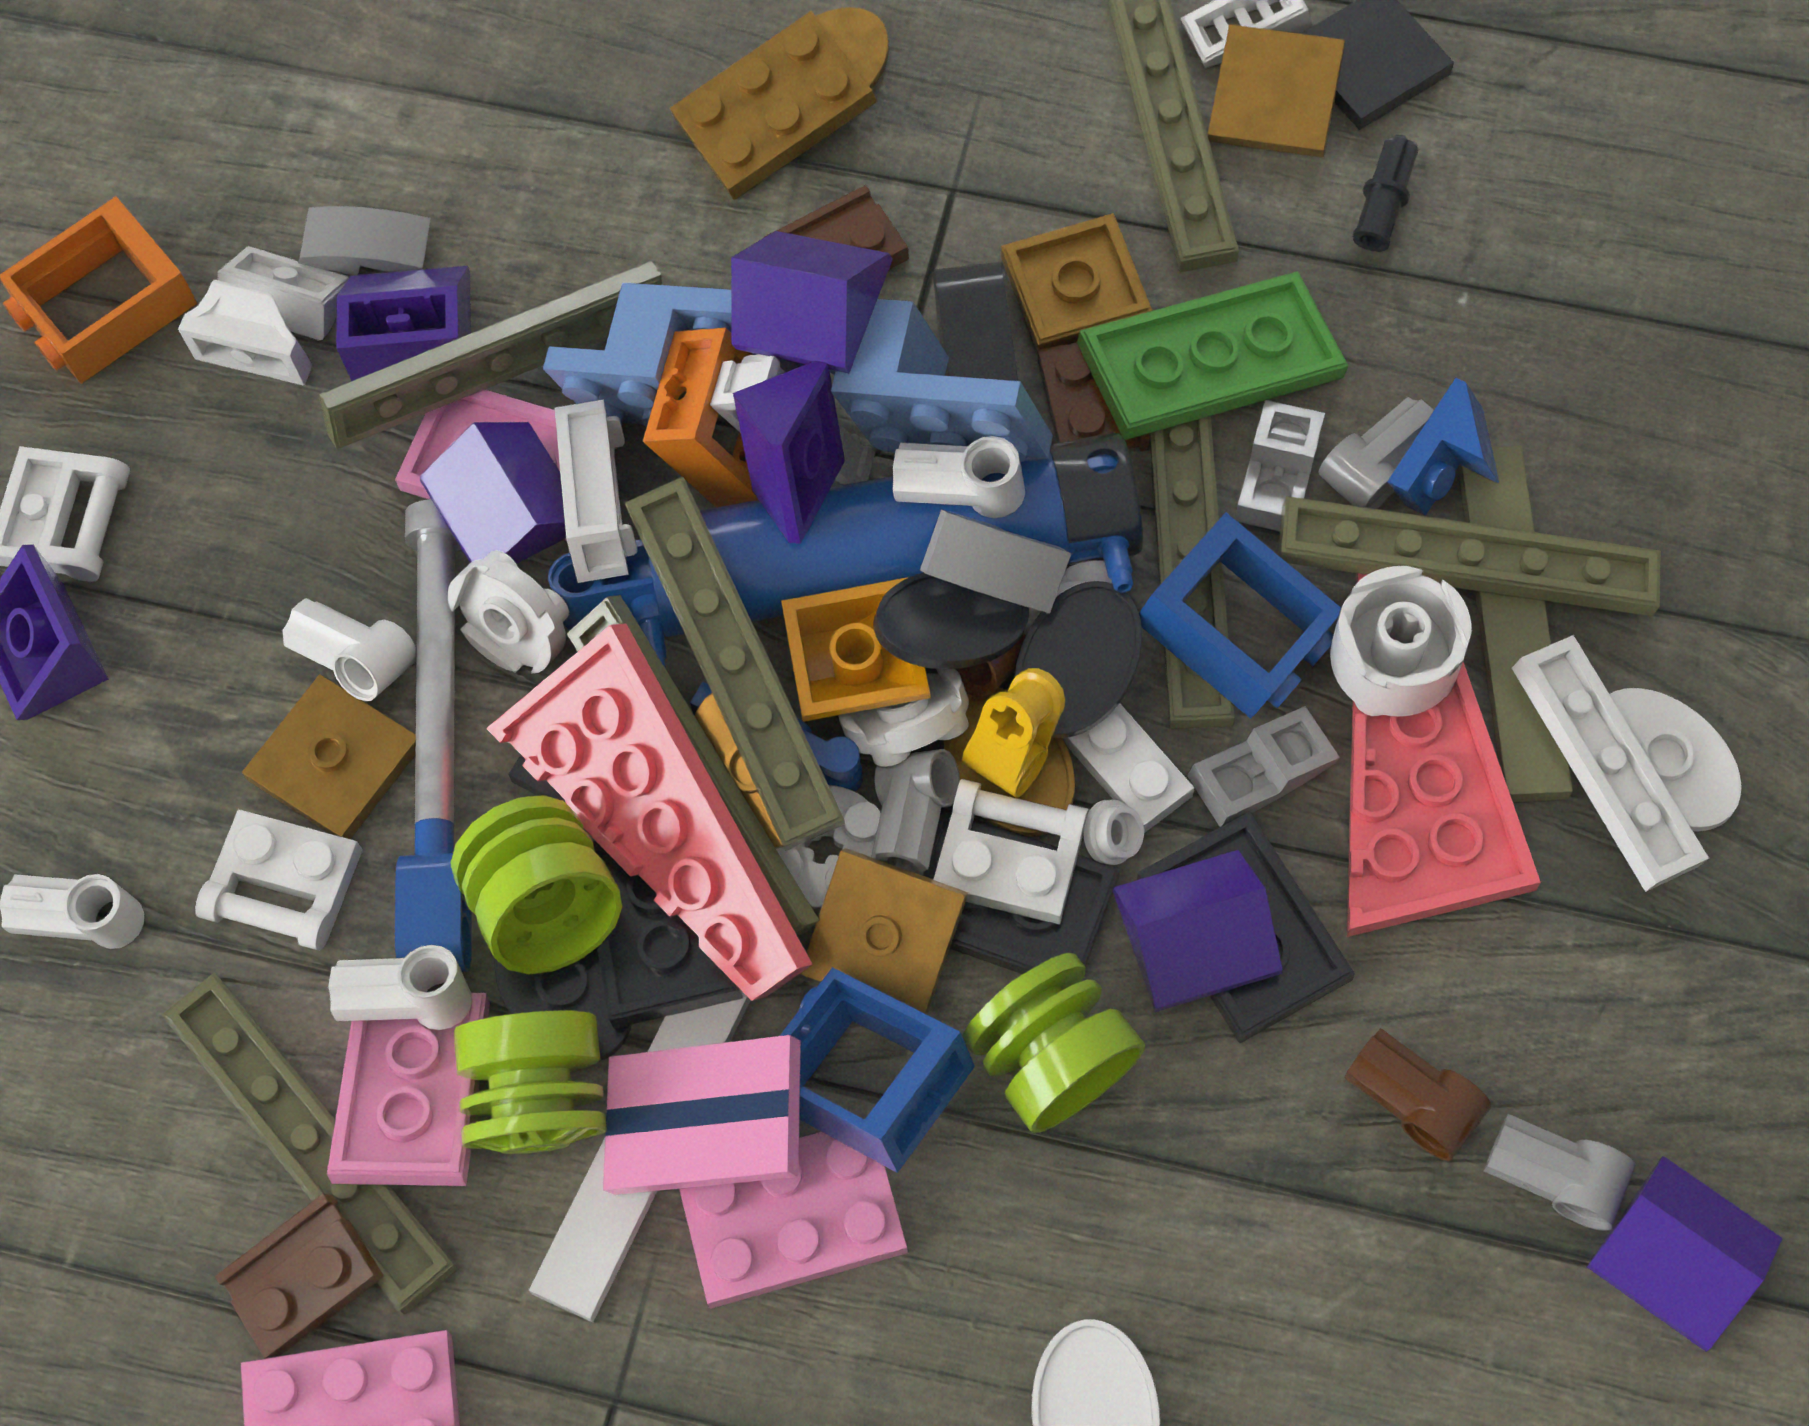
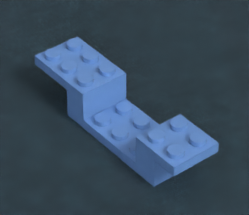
M622 283L605 350L549 346L543 370L562 388V393L576 404L604 400L607 417H619L621 426L623 423L643 424L647 427L674 332L727 328L731 332V290ZM877 299L850 373L830 370V373L835 375L831 392L869 443L879 450L895 453L900 443L969 446L972 442L982 437L996 436L1005 438L1014 445L1019 454L1020 463L1024 462L1026 457L1048 459L1053 435L1021 381L945 376L949 356L913 301ZM777 358L781 362L780 368L785 372L806 365ZM687 391L683 392L679 396V400L686 395Z

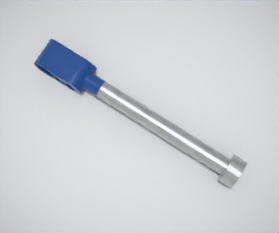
M428 499L411 504L405 511V542L410 548L417 551L415 855L399 856L397 859L396 958H405L410 952L419 947L428 945L442 946L453 954L463 973L469 972L471 967L472 911L468 908L465 896L460 892L454 880L450 864L454 852L455 610L451 612L448 603L449 585L455 578V551L460 550L461 547L433 501Z

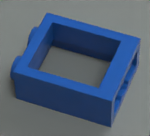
M1225 512L1154 591L1139 612L1141 627L1252 719L1266 701L1278 708L1302 679L1293 670L1302 659L1313 667L1331 646L1334 634L1328 628L1338 618L1341 607ZM1219 562L1304 631L1270 673L1184 603Z
M833 967L820 984L809 990L804 996L799 1011L780 1034V1036L791 1035L800 1040L799 1119L896 1173L900 1171L975 1068V1064L960 1031ZM852 1021L914 1053L865 1120L803 1087Z

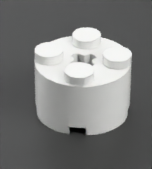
M1410 566L1382 568L1363 577L1353 587L1351 593L1344 601L1331 643V666L1340 687L1364 714L1399 717L1415 715L1434 707L1452 691L1465 658L1472 631L1470 614L1464 600L1457 590L1444 580L1440 584L1422 575L1423 570Z

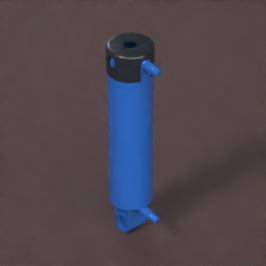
M1119 433L1051 444L1048 459L1026 457V460L1020 463L1025 485V497L1021 506L1014 513L1006 517L990 518L982 516L972 506L897 502L893 494V476L831 487L801 544L789 543L759 500L700 511L751 622L784 616L782 600L909 578L923 573L920 571L941 509L996 525L1007 532L1061 547L1071 553L1067 564L1068 568L1080 562L1104 561L1114 590L1121 593L1129 591L1134 584L1131 575L1133 569L1129 557L1139 554L1143 549V524L1136 477L1127 444ZM991 473L981 481L995 482L1002 479L1006 474ZM641 539L635 540L637 553L626 557L629 575L578 583L570 553L562 555L554 561L549 569L548 582L551 590L558 593L568 606L569 616L563 622L567 629L571 630L606 597L621 595L666 669L665 659L667 658L664 634L666 637L682 635L684 631Z

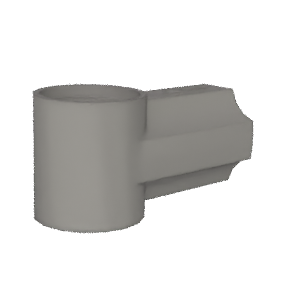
M1407 397L1361 437L1354 433L1343 439L1321 464L1318 471L1319 476L1352 506L1378 509L1394 492L1387 481L1434 410L1422 399L1416 401Z
M945 749L910 753L904 761L893 766L883 767L877 765L874 781L876 794L882 805V810L871 854L872 858L922 876L923 872L928 870L941 807L954 804L960 782L956 760Z
M1508 1114L1495 1139L1484 1172L1553 1201L1552 1207L1558 1213L1578 1224L1596 1230L1608 1231L1612 1229L1634 1172L1635 1162L1623 1152L1608 1145L1591 1140H1579L1575 1143Z

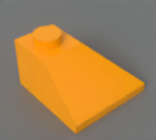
M907 578L781 601L803 722L931 698L925 667L908 663L889 653L880 644L874 632V617L882 598L892 587Z

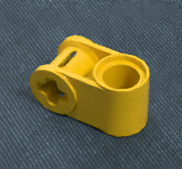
M1028 668L1020 672L1011 682L1008 692H1000L993 695L983 706L975 732L964 750L962 763L1015 798L1022 796L1033 784L1045 764L1048 756L1047 748L1065 707V696L1059 682L1050 673L1039 668Z

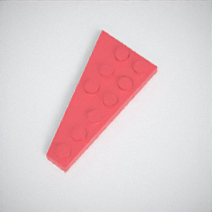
M1356 573V584L1363 577H1365L1366 574ZM1464 662L1452 691L1437 705L1424 712L1400 717L1387 715L1370 716L1361 712L1353 701L1347 937L1536 891L1541 881Z

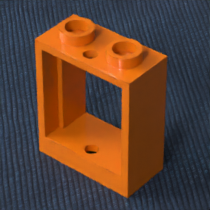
M117 196L0 274V281L11 296L3 302L6 310L24 332L34 326L42 336L34 343L55 371L66 365L80 384L198 304L180 270ZM123 250L151 284L68 341L40 306Z
M727 328L675 331L643 442L679 475L684 477L689 484L716 508L756 501L758 498L752 491L747 461H743L745 451L741 433L739 432L732 456L712 438L719 413L710 406L723 361L733 360L738 364L742 362L744 357L753 354L735 349L732 345L731 332ZM687 391L686 395L679 400V396L683 392Z

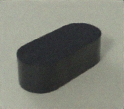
M992 262L933 269L940 344L949 356L945 376L1018 381L1001 263Z

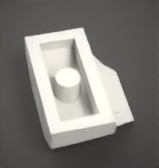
M214 280L211 282L200 304L184 315L178 328L196 360L304 386L313 366L284 322L270 292Z

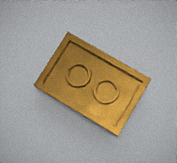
M811 10L669 109L733 200H735L868 109L877 100L872 89Z

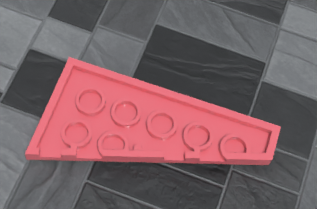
M627 624L609 625L486 728L500 743L509 742L526 759L522 766L537 781L546 780L565 799V803L578 815L583 828L629 876L639 875L657 893L654 901L669 917L678 915L699 936V948L751 1001L769 996L813 965Z

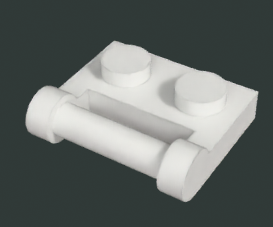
M20 446L0 508V566L8 567L22 545L34 544L55 573L66 574L74 579L86 582L97 581L103 566V559L99 557V553L117 492L126 487L130 468L125 463L109 457ZM80 481L93 482V488L75 548L61 547Z
M961 779L933 880L969 892L966 902L1060 924L1083 838V829L1088 809L1071 804L1068 805L1067 810L983 791L981 790V783ZM974 816L1060 835L1057 851L972 831L971 827Z
M238 809L210 880L204 883L198 894L195 907L196 915L199 918L217 923L223 918L296 937L298 938L299 945L320 951L329 939L363 849L357 841ZM242 881L314 902L306 913L236 895L234 892L238 882Z

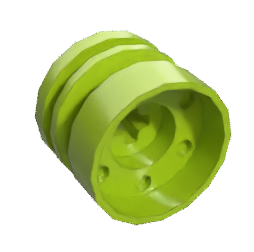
M545 795L516 798L493 807L472 822L456 842L450 862L454 880L460 892L464 894L468 908L476 915L479 929L494 958L507 970L525 974L558 970L579 961L599 947L615 928L622 910L620 889L604 861L594 852L593 842L584 831L583 824L578 815L565 801Z
M1071 953L1053 957L1007 984L970 1021L963 1033L964 1042L973 1055L987 1054L983 1060V1068L989 1076H1001L1021 1068L1006 1088L1005 1098L1031 1133H1041L1057 1126L1098 1099L1136 1064L1145 1050V1043L1119 1010L1108 1009L1086 1018L1100 999L1102 988L1095 980L1087 979L1082 981L1085 976L1086 967L1075 954Z
M581 1011L516 1013L475 1020L455 1028L454 1044L457 1075L468 1079L486 1080L489 1082V1090L462 1098L459 1102L460 1113L491 1116L490 1120L475 1122L461 1129L462 1147L490 1149L504 1154L536 1153L562 1149L575 1141L598 1136L607 1131L605 1113L585 1110L574 1111L576 1106L586 1105L603 1098V1086L590 1082L571 1081L570 1073L594 1065L600 1060L596 1015Z

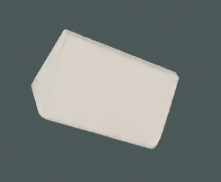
M250 246L246 247L218 271L219 281L272 293L284 322L290 331L316 340L324 339L329 333L337 317V295L349 279L347 276L299 264L298 261Z

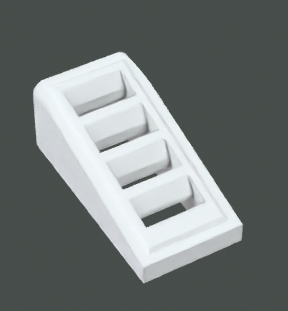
M1214 0L1180 18L1205 68L1222 63L1229 27L1226 22L1227 19L1236 17L1241 26L1298 34L1312 27L1309 11L1303 0ZM1280 2L1283 10L1273 14L1269 5ZM1258 9L1263 20L1253 24L1247 12ZM1215 24L1222 41L1212 45L1204 27Z

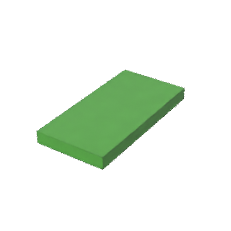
M1298 271L1080 330L1077 345L1124 440L1342 379L1348 369L1344 356Z

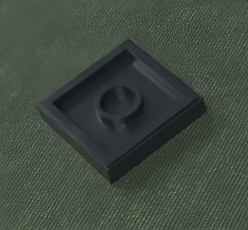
M1356 0L1301 33L1345 40L1334 103L1358 130L1451 75L1454 61L1398 0Z

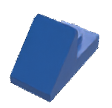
M1458 378L1454 379L1387 481L1405 506L1425 516L1434 502L1440 500L1448 493L1455 478V470L1459 465L1499 483L1483 408L1468 384Z

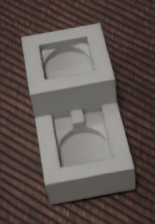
M309 207L298 263L350 276L357 275L360 266L385 272L422 270L431 218L367 207Z
M1265 400L1237 506L1236 521L1280 531L1282 505L1286 496L1305 498L1325 413Z
M941 509L920 571L968 589L1050 613L1071 553L1061 547L1007 532L996 525Z
M1304 706L1254 728L1245 742L1195 763L1187 777L1219 827H1222L1247 812L1253 813L1290 793L1336 764L1340 757L1309 710Z

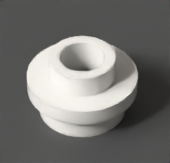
M1099 801L1089 810L1083 829L1085 846L1091 857L1097 862L1108 865L1123 863L1128 858L1134 856L1141 848L1144 838V827L1141 817L1133 808L1128 807L1121 801Z

